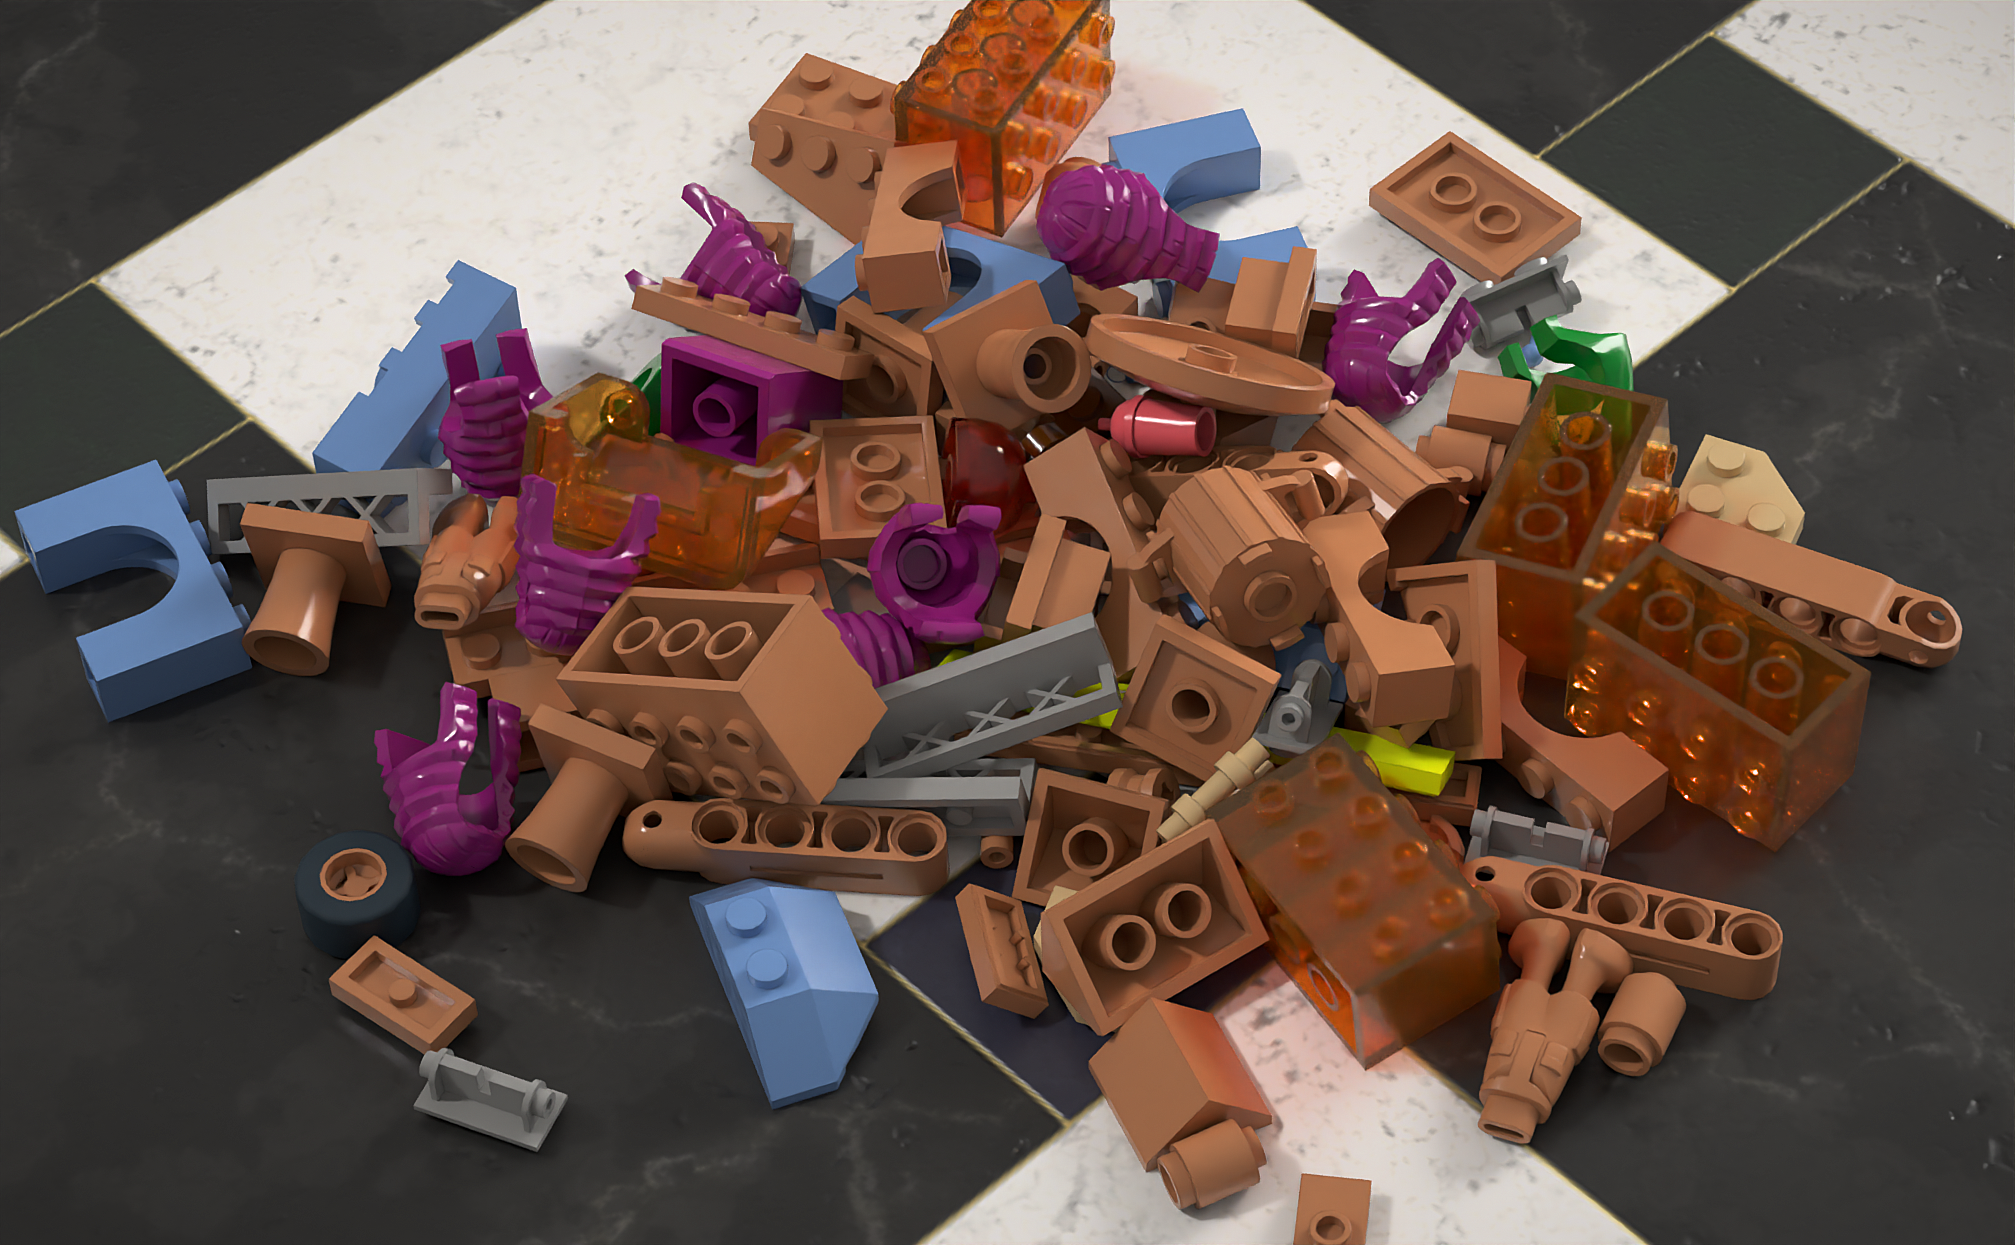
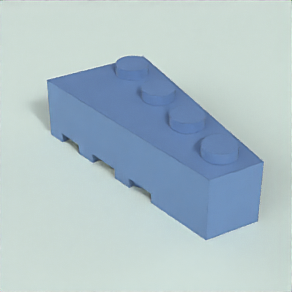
M458 260L445 276L448 283L453 285L437 304L427 300L414 317L416 324L421 327L402 352L392 347L378 365L380 369L375 378L373 391L369 396L358 392L312 452L316 474L434 468L441 466L447 460V457L443 454L444 444L438 439V428L450 404V383L444 367L440 345L457 340L472 339L480 380L505 376L496 334L508 330L522 329L516 287ZM394 497L380 516L384 519L396 506L402 505L407 500V497ZM373 498V499H365V500H366L369 504H371V502L374 500V498ZM340 500L338 503L359 514L347 500Z

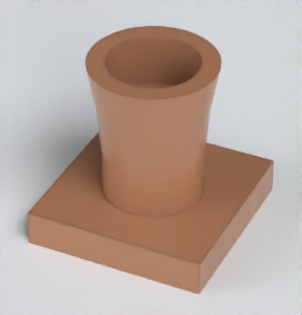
M1024 280L922 332L967 445L979 447L1043 413H1056L1070 408L1083 396L1090 381L1091 358L1086 344L1072 329L1063 325L1053 324L1037 280Z
M949 291L946 305L920 308L904 324L883 312L873 313L871 305L855 296L838 305L835 331L854 337L853 347L875 354L869 378L843 380L842 410L854 418L933 415L936 435L935 413L942 406L944 385L922 329L963 296Z
M247 503L240 526L267 592L257 614L242 638V646L250 657L270 669L297 676L321 674L329 666L332 632L339 600L385 607L392 585L370 522L368 520Z
M1163 614L1154 625L1123 697V707L1118 709L1109 731L1206 782L1216 772L1213 765L1227 751L1235 754L1252 738L1262 721L1282 676L1275 671L1276 661L1271 644L1252 648L1251 646H1243L1233 642L1229 643L1210 621L1203 624L1198 630H1195Z
M540 703L528 726L552 785L531 814L506 840L505 847L510 856L522 868L538 879L566 891L582 892L587 888L598 855L618 815L627 818L633 810L642 804L653 800L674 801L656 748ZM650 815L644 820L643 824L654 828L661 824L662 819L658 815Z

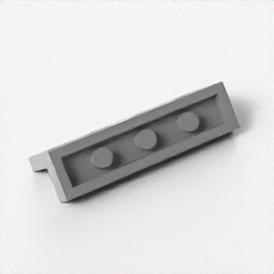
M409 468L207 480L208 532L212 554L251 553L245 536L240 541H230L229 505H242L245 508L247 503L269 504L268 506L285 508L288 503H295L301 511L330 515L340 500H347L361 515L359 519L368 520L371 527L378 533L374 534L378 547L429 545V496L453 494L452 469ZM394 497H407L409 532L396 533L380 516ZM373 498H374V500L371 502V504H369V503L365 500V499H373ZM315 501H321L318 506H316L313 503Z
M1090 612L876 688V692L888 710L871 732L868 742L862 747L867 778H922L1122 708L1123 704L1114 664L1093 613ZM1098 683L1102 684L1101 690L1078 698L1072 697L1078 690ZM1030 707L1035 708L1027 716L1015 720L1010 719L1018 711ZM973 729L967 737L953 742L948 741L956 733ZM908 750L911 751L905 759L883 766L882 759Z
M1035 758L974 759L922 778H867L865 760H851L837 779L832 792L820 804L929 812L941 819L946 827L947 836H1024L1038 766ZM882 760L883 766L888 765V764L893 763V762H896V761H899V760Z

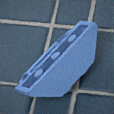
M750 878L689 896L690 906L772 1110L837 1090L846 1072L845 1067L860 1043L879 1002V997L836 893Z

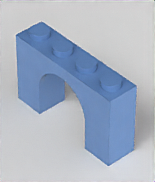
M1243 108L1108 137L1109 162L1102 164L1112 165L1116 169H1131L1135 172L1144 173L1148 181L1157 189L1167 205L1176 214L1200 202L1260 189L1261 146ZM1298 226L1236 240H1219L1218 251L1215 252L1216 258L1208 278L1236 284L1242 257L1289 263L1293 246L1308 247ZM1164 278L1152 279L1154 304L1159 317L1165 318L1168 316L1175 281Z
M948 226L942 227L952 275L949 291L958 293L963 297L924 327L922 331L1024 280H1037L1053 324L1066 326L1080 314L1073 291V279L1065 263ZM862 240L801 286L802 296L816 335H818L819 329L835 331L837 306L850 297L855 296L871 305L869 291L859 290L855 274V256L863 254ZM912 309L883 313L896 320Z
M157 460L14 511L26 554L46 594L104 572L125 567L155 569L176 580L164 599L149 610L76 638L87 680L107 722L252 668L250 656L242 646V638L251 624L249 615L243 604L232 607L229 598L233 597L234 594L225 568L221 562L210 564L207 556L212 555V551L201 522L199 520L191 523L188 522L186 515L191 512L185 492L178 479L170 482L167 481Z

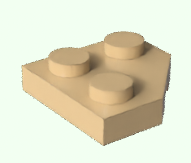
M1706 434L1664 521L1663 536L1674 516L1680 512L1692 511L1796 545L1803 529L1805 512L1765 452Z

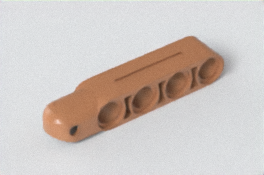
M1270 445L1213 446L1212 451L1205 457L1150 455L1148 458L1142 459L1133 458L1127 453L1132 464V471L1128 473L1134 491L1142 496L1154 516L1155 523L1150 527L1151 530H1157V519L1160 518L1163 507L1169 500L1172 492H1175L1183 483L1194 477L1195 474L1224 466L1240 468L1248 472L1252 471L1257 474L1260 480L1262 479L1260 475L1266 472L1271 478L1291 475L1299 470L1311 471L1323 505L1326 508L1321 517L1331 516L1344 501L1348 492V474L1342 463L1330 454L1319 451L1277 452L1276 448ZM1291 491L1284 496L1290 512L1293 514L1298 511Z
M1687 511L1680 512L1674 516L1648 565L1649 574L1653 581L1662 589L1672 594L1855 656L1871 657L1881 654L1917 667L1932 669L1946 665L1959 650L1962 634L1961 621L1953 607L1944 599L1898 584L1892 578L1882 573L1701 513ZM1939 611L1946 620H1939L1932 616L1930 612Z
M729 798L710 799L704 803L653 800L642 804L628 815L625 820L622 837L623 851L630 860L640 866L657 870L699 872L707 880L720 884H733L750 878H758L829 891L924 896L940 890L947 882L950 874L946 827L941 819L932 813L920 810L825 804H779L773 801L734 800ZM655 814L662 819L661 824L654 828H648L643 824L644 820L650 815ZM719 838L731 839L726 843H711L712 841L717 840ZM786 842L798 843L789 848L776 847ZM853 846L863 847V849L857 852L842 851ZM920 850L930 852L924 856L917 857L908 855Z
M1495 856L1476 858L1460 867L1455 873L1448 894L1452 911L1464 922L1478 928L1513 935L1515 928L1521 922L1529 919L1551 918L1562 921L1570 932L1571 942L1566 957L1571 960L1579 933L1583 929L1588 928L1599 931L1613 939L1629 953L1634 962L1633 974L1655 972L1666 976L1676 985L1741 1000L1762 998L1772 991L1776 983L1783 932L1773 918L1759 911L1557 865L1538 867ZM1482 870H1488L1494 875V879L1487 882L1480 881L1476 878V874Z

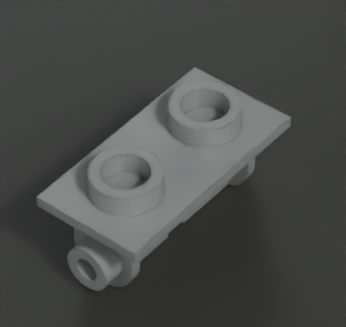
M1567 255L1550 262L1545 257L1534 259L1518 268L1514 273L1515 277L1496 285L1490 280L1483 281L1464 291L1460 297H1465L1470 302L1480 319L1478 326L1472 330L1470 340L1467 342L1468 346L1471 349L1481 346L1486 350L1522 334L1524 327L1516 312L1523 309L1532 326L1544 318L1557 315V318L1572 313L1574 310L1573 305L1580 303L1582 299L1580 291L1573 280L1566 283L1562 280L1569 261Z
M1308 659L1299 663L1292 675L1290 692L1281 690L1278 692L1252 737L1262 746L1269 747L1273 754L1291 759H1299L1306 756L1317 757L1343 709V704L1329 701L1332 685V674L1329 668L1323 662L1315 659Z
M1490 805L1488 811L1478 809L1474 811L1470 827L1472 839L1464 864L1476 858L1495 856L1538 867L1557 865L1601 875L1609 842H1607V838L1595 836V829L1588 827L1587 830H1582L1547 822L1546 828L1534 826L1533 818L1497 811V807ZM1482 870V871H1480V872L1492 874V873H1491L1490 871H1488V870Z
M442 1048L438 1052L428 1050L425 1053L420 1064L419 1073L420 1076L428 1078V1082L413 1106L414 1110L538 1152L567 1102L568 1095L547 1088L544 1081L535 1079L531 1083L455 1057L452 1050Z

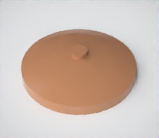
M1124 314L1095 315L1091 318L1085 339L1088 351L1127 377L1158 392L1180 399L1179 403L1212 408L1214 414H1216L1217 409L1239 414L1262 416L1321 414L1328 410L1335 386L1333 379L1324 372L1283 353L1217 332L1165 320Z

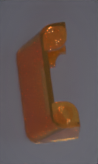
M599 372L529 411L521 478L535 474L557 485L553 514V541L589 551L611 547L615 544L628 523L635 496L651 493L660 499L661 513L656 518L659 533L649 540L650 553L646 559L640 561L641 568L714 590L726 591L744 582L756 570L815 479L820 465L823 437L797 429L783 428L769 434L760 444L755 466L648 435L650 408L645 394L636 385L627 380ZM520 483V489H519V497H520V495H521L522 492H523V491H522V487H521V483Z

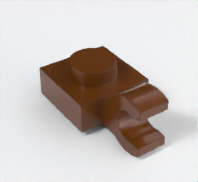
M1091 366L1090 381L1083 396L1070 408L1061 412L1049 413L1055 420L1034 428L1026 435L1020 445L1034 459L1084 427L1108 439L1111 436L1110 431L1099 430L1098 420L1100 418H1111L1115 409L1125 402L1126 399Z

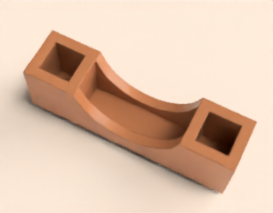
M958 140L887 148L883 170L875 172L874 176L876 198L869 199L868 201L870 226L862 227L863 254L855 256V274L858 288L860 291H869L873 313L946 305L952 275L942 227L963 220L968 195Z
M1084 427L1029 461L1023 467L1042 513L1066 520L1065 529L1075 534L1090 531L1099 532L1109 548L1113 568L1112 583L1107 600L1095 620L1112 658L1117 682L1129 684L1154 625L1163 614L1195 630H1198L1200 627L1192 610L1185 602L1180 600L1178 595L1161 597L1152 603H1144L1139 599L1127 569L1126 561L1133 554L1141 552L1149 543L1146 533L1151 531L1150 527L1155 523L1154 516L1146 501L1134 491L1128 473L1132 471V464L1123 447L1115 439L1108 440ZM1154 561L1153 564L1158 577L1162 581L1167 578V575L1157 561Z
M1369 511L1324 516L1311 520L1301 532L1325 561V568L1330 576L1331 587L1327 588L1326 594L1323 595L1319 607L1313 614L1314 617L1309 622L1311 624L1317 623L1324 636L1329 660L1332 663H1338L1346 679L1347 692L1353 703L1359 702L1372 728L1448 718L1455 664L1434 626L1403 621L1391 617L1372 606L1383 601L1389 547Z
M1498 635L1502 759L1487 760H1495L1519 780L1527 793L1535 798H1542L1563 815L1571 827L1587 830L1588 827L1595 829V836L1607 838V842H1609L1607 852H1611L1664 811L1669 769L1622 732L1595 738H1578L1554 732L1534 720L1521 703L1524 695L1527 657Z

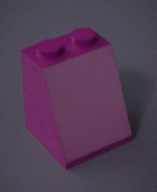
M709 335L668 338L661 345L660 433L666 434L674 440L683 458L767 486L810 448L809 420L842 419L843 380L811 371Z

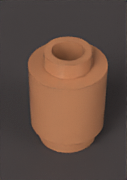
M1434 425L1431 437L1419 435L1415 453L1435 469L1451 468L1453 466L1467 468L1473 474L1467 495L1481 497L1482 491L1498 493L1507 445L1493 443V436Z
M1655 972L1634 973L1624 978L1598 1030L1600 1042L1598 1053L1609 1067L1625 1075L1641 1076L1646 1074L1650 1067H1654L1661 1062L1686 1010L1685 999L1674 982L1666 976Z
M1232 1118L1171 1144L1170 1153L1157 1158V1166L1164 1186L1172 1202L1179 1210L1192 1204L1199 1210L1260 1183L1258 1168L1267 1164L1263 1147L1253 1128L1248 1126L1241 1129Z

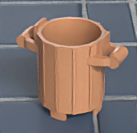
M1337 399L1331 400L1328 410L1317 414L1321 419L1316 420L1291 448V451H1319L1328 453L1342 463L1348 474V492L1344 501L1332 515L1369 511L1389 547L1387 569L1422 566L1440 544L1444 542L1449 531H1453L1455 534L1461 531L1470 504L1466 500V496L1473 478L1471 471L1461 466L1441 469L1433 468L1358 406L1346 407Z
M1231 466L1197 473L1170 494L1160 518L1157 519V533L1154 534L1153 531L1146 533L1149 543L1141 552L1133 554L1126 561L1127 569L1139 599L1144 603H1152L1161 597H1171L1189 592L1210 623L1215 626L1227 642L1251 646L1252 648L1271 644L1276 651L1292 646L1304 638L1300 628L1314 617L1313 614L1319 607L1323 595L1326 594L1327 588L1331 587L1330 576L1325 568V561L1301 532L1311 520L1318 519L1325 512V507L1312 472L1309 470H1299L1291 475L1271 478L1266 472L1260 475L1262 477L1261 480L1252 471L1248 472L1240 468H1232ZM1291 491L1298 511L1291 514L1284 496ZM1154 561H1157L1167 575V578L1162 581L1158 577L1153 564Z

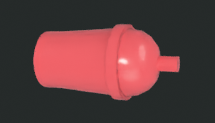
M1136 395L1132 399L1121 403L1115 409L1111 418H1100L1098 420V429L1110 431L1112 438L1133 458L1145 459L1150 455L1205 457L1212 451L1216 439V417L1212 408L1154 400L1148 395Z

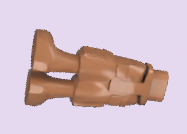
M467 493L449 502L442 509L434 522L430 544L423 554L421 575L414 595L416 608L414 616L419 625L425 628L458 630L468 626L478 619L480 613L488 606L496 593H500L510 583L517 570L515 566L520 558V555L513 546L517 538L513 527L518 514V499L516 497L502 496L498 500L491 515L490 526L488 508L480 494Z
M1538 918L1523 921L1515 928L1508 944V953L1512 961L1522 969L1520 979H1516L1512 984L1507 983L1504 986L1494 1017L1491 1020L1490 1034L1493 1041L1484 1070L1483 1084L1479 1091V1099L1484 1108L1478 1121V1127L1483 1132L1516 1143L1525 1144L1530 1142L1536 1124H1543L1549 1118L1552 1107L1560 1097L1573 1067L1581 1062L1590 1049L1589 1045L1599 1025L1600 1017L1598 1011L1591 1004V999L1595 993L1616 994L1624 978L1634 972V962L1629 953L1619 943L1603 933L1588 928L1583 929L1579 933L1561 992L1550 995L1547 991L1554 975L1561 971L1570 948L1571 938L1568 927L1559 920Z

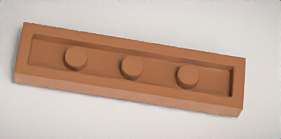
M663 277L661 285H637L631 308L633 310L838 380L869 378L875 354L853 347L855 338L850 335L827 329H819L818 335L801 330L802 320L797 317L772 311L766 312V316L763 317L748 312L750 303L746 300L724 294H714L712 300L697 294L699 287L697 284L679 278Z

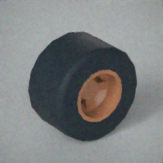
M365 830L336 833L317 843L301 859L294 877L296 899L303 929L315 947L333 957L350 959L373 935L394 948L400 946L414 931L421 912L412 859L399 842L382 833Z

